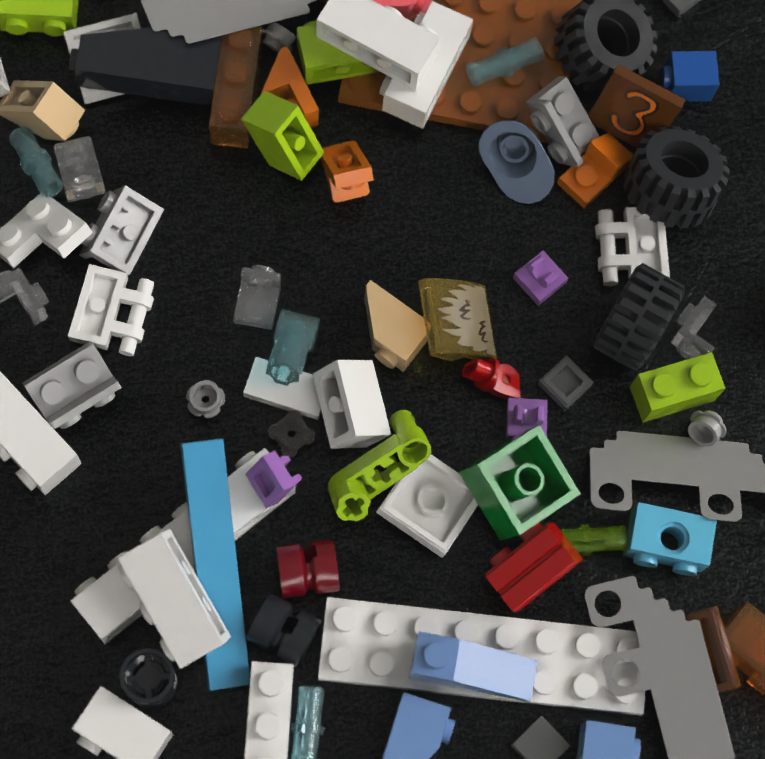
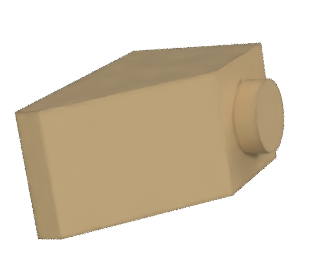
M14 80L9 87L11 93L4 95L0 101V116L45 140L66 141L78 129V121L85 112L57 84L49 81Z
M370 280L365 288L364 300L372 350L376 352L375 357L382 364L391 369L396 366L404 372L431 337L434 325Z

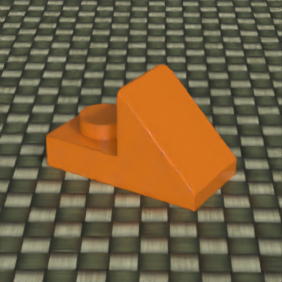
M288 46L283 47L278 53L262 93L267 91L298 105L310 128L318 125L319 109Z
M604 134L593 139L588 144L586 152L582 156L584 163L579 167L571 166L559 178L557 184L585 208L629 166L633 154L611 134Z
M348 141L322 148L324 154L321 156V162L334 202L338 203L368 195L370 192L368 182L374 181L372 168L356 141Z

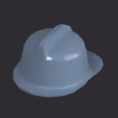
M507 120L493 123L484 130L479 140V153L506 196L516 202L527 204L541 201L547 196L554 184L555 171L551 160L540 143L537 133L526 124Z

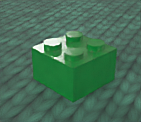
M540 425L518 433L459 472L500 541L521 535L581 494Z

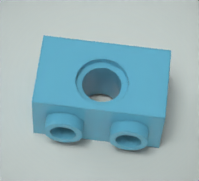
M638 502L630 513L623 556L634 558L633 563L639 566L654 568L659 563L673 566L672 571L677 574L696 576L697 572H702L710 566L717 520ZM661 533H670L676 538L678 542L677 550H669L663 546Z

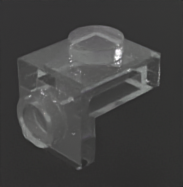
M86 136L54 145L68 203L106 193L91 137Z
M262 265L242 268L241 284L233 318L234 323L272 330L281 288L280 274L274 273L275 271L272 268Z
M20 268L12 272L8 270L0 273V303L16 295L34 325L49 318L44 308V305L49 300L38 282L30 285Z
M705 296L697 307L689 303L676 321L682 327L671 343L676 346L678 353L685 359L711 353L714 350L712 345L696 335L717 306V304Z

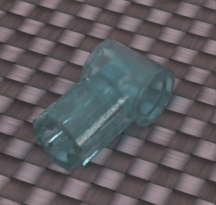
M286 309L281 310L274 335V346L266 369V374L271 376L275 383L288 386L290 383L299 382L307 354L312 352L320 318Z

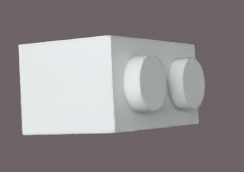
M336 360L313 373L331 449L366 448L391 435L373 360Z
M100 686L72 728L81 735L77 741L78 744L96 756L103 749L116 759H158L173 736L170 730L102 686Z

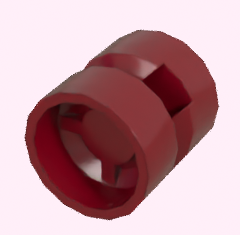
M333 539L312 541L306 549H303L299 543L276 546L283 599L305 596L308 589H313L316 594L339 592L338 567Z

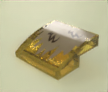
M424 278L419 280L418 284L430 356L448 361H454L463 357L472 360L478 358L483 361L489 358L497 359L485 286L454 279Z

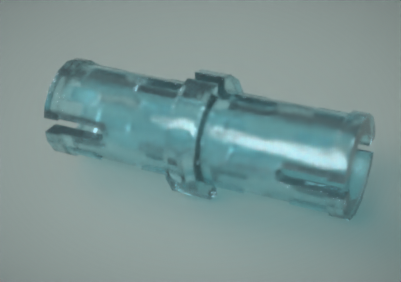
M534 37L508 49L505 47L496 49L495 54L466 65L468 78L471 84L477 87L503 75L506 78L512 76L516 70L543 60L544 55L541 54L543 53L542 46L539 40Z
M20 127L14 130L9 136V141L21 159L20 165L24 173L32 177L41 196L45 195V197L49 198L57 195L63 188V182L51 165L52 159L48 151L39 146L30 128Z
M299 686L296 722L291 724V733H294L291 759H317L319 736H323L324 727L320 725L325 689Z

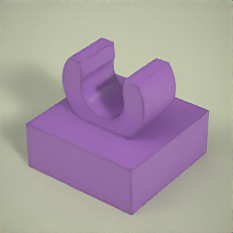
M544 250L515 272L513 279L538 306L568 281V277Z
M508 398L506 439L509 440L518 433L540 425L547 437L548 400Z
M275 451L263 455L245 474L265 508L278 504L302 479L300 474L291 477L285 468L291 461L289 456L279 457Z

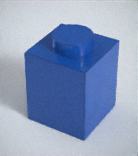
M672 51L666 65H663L660 70L661 87L684 98L685 101H711L719 87L716 51Z

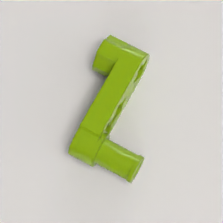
M399 410L391 416L389 423L395 434L330 478L328 492L338 517L343 521L352 520L357 522L363 519L368 514L372 498L418 469V466L429 458L431 454L429 441L424 431L417 427L415 418L410 411ZM394 453H397L400 459L398 463L395 457H392ZM381 465L383 468L386 467V470L380 473L379 470H374V468Z

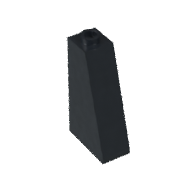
M152 27L84 34L80 36L79 48H72L69 71L75 72L77 87L213 106L223 35L189 44L186 43L182 35L172 37L168 30L156 32L152 30Z

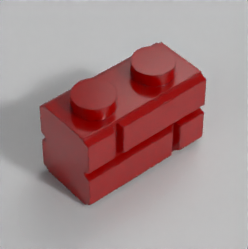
M553 522L545 526L537 523L520 535L524 543L513 552L509 547H506L489 561L493 568L485 574V577L494 589L500 593L501 598L514 613L522 610L583 561L581 555L568 542L565 535Z

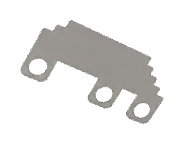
M141 0V3L153 31L157 32L166 29L170 36L182 35L186 43L190 44L307 14L310 12L307 4L317 0Z
M618 431L616 440H605L603 448L593 447L590 449L591 502L600 509L629 510L632 507V480L699 486L700 509L705 518L736 522L742 518L740 491L765 493V464L760 454L750 453L747 443L718 441L712 446H702L689 437ZM606 483L616 484L622 488L624 498L616 504L607 503L600 498L599 488ZM714 494L725 495L732 500L733 510L729 514H717L710 509L708 499Z
M634 576L592 585L587 588L585 599L591 622L597 627H606L633 620L640 645L639 648L609 654L603 659L602 667L609 692L613 696L620 697L651 689L668 759H734L735 755L700 621L697 619L687 621L683 610L671 611L668 600L665 598L655 600L652 589L649 587L640 589ZM603 591H613L620 597L621 608L615 616L604 617L595 609V599ZM620 660H630L638 667V679L631 686H621L612 677L613 666Z

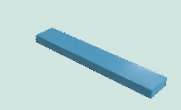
M220 438L180 443L194 571L231 635V638L223 645L204 655L207 686L212 691L250 685L224 442Z

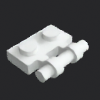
M637 207L625 209L623 213L624 222H613L612 210L598 211L599 224L595 226L596 239L600 240L601 257L598 258V271L603 274L604 286H615L618 284L617 271L628 270V278H630L634 269L642 263L670 278L666 229L663 222L657 221L655 223L649 220L650 217L639 213L636 210ZM616 238H625L627 254L616 255Z
M89 264L68 333L69 341L86 344L91 341L95 347L108 350L111 336L120 337L122 341L119 353L126 356H134L137 343L142 342L145 332L142 329L146 311L151 310L154 298L151 296L154 282L141 278L139 279L136 291L127 289V273ZM121 303L131 306L127 323L116 321Z

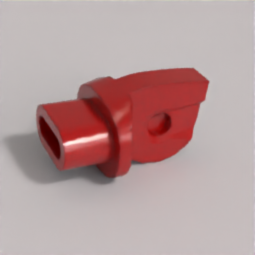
M475 358L465 364L462 376L473 380L475 386L480 390L506 400L508 398H520V376L512 366L500 364L498 359L489 358L485 361Z

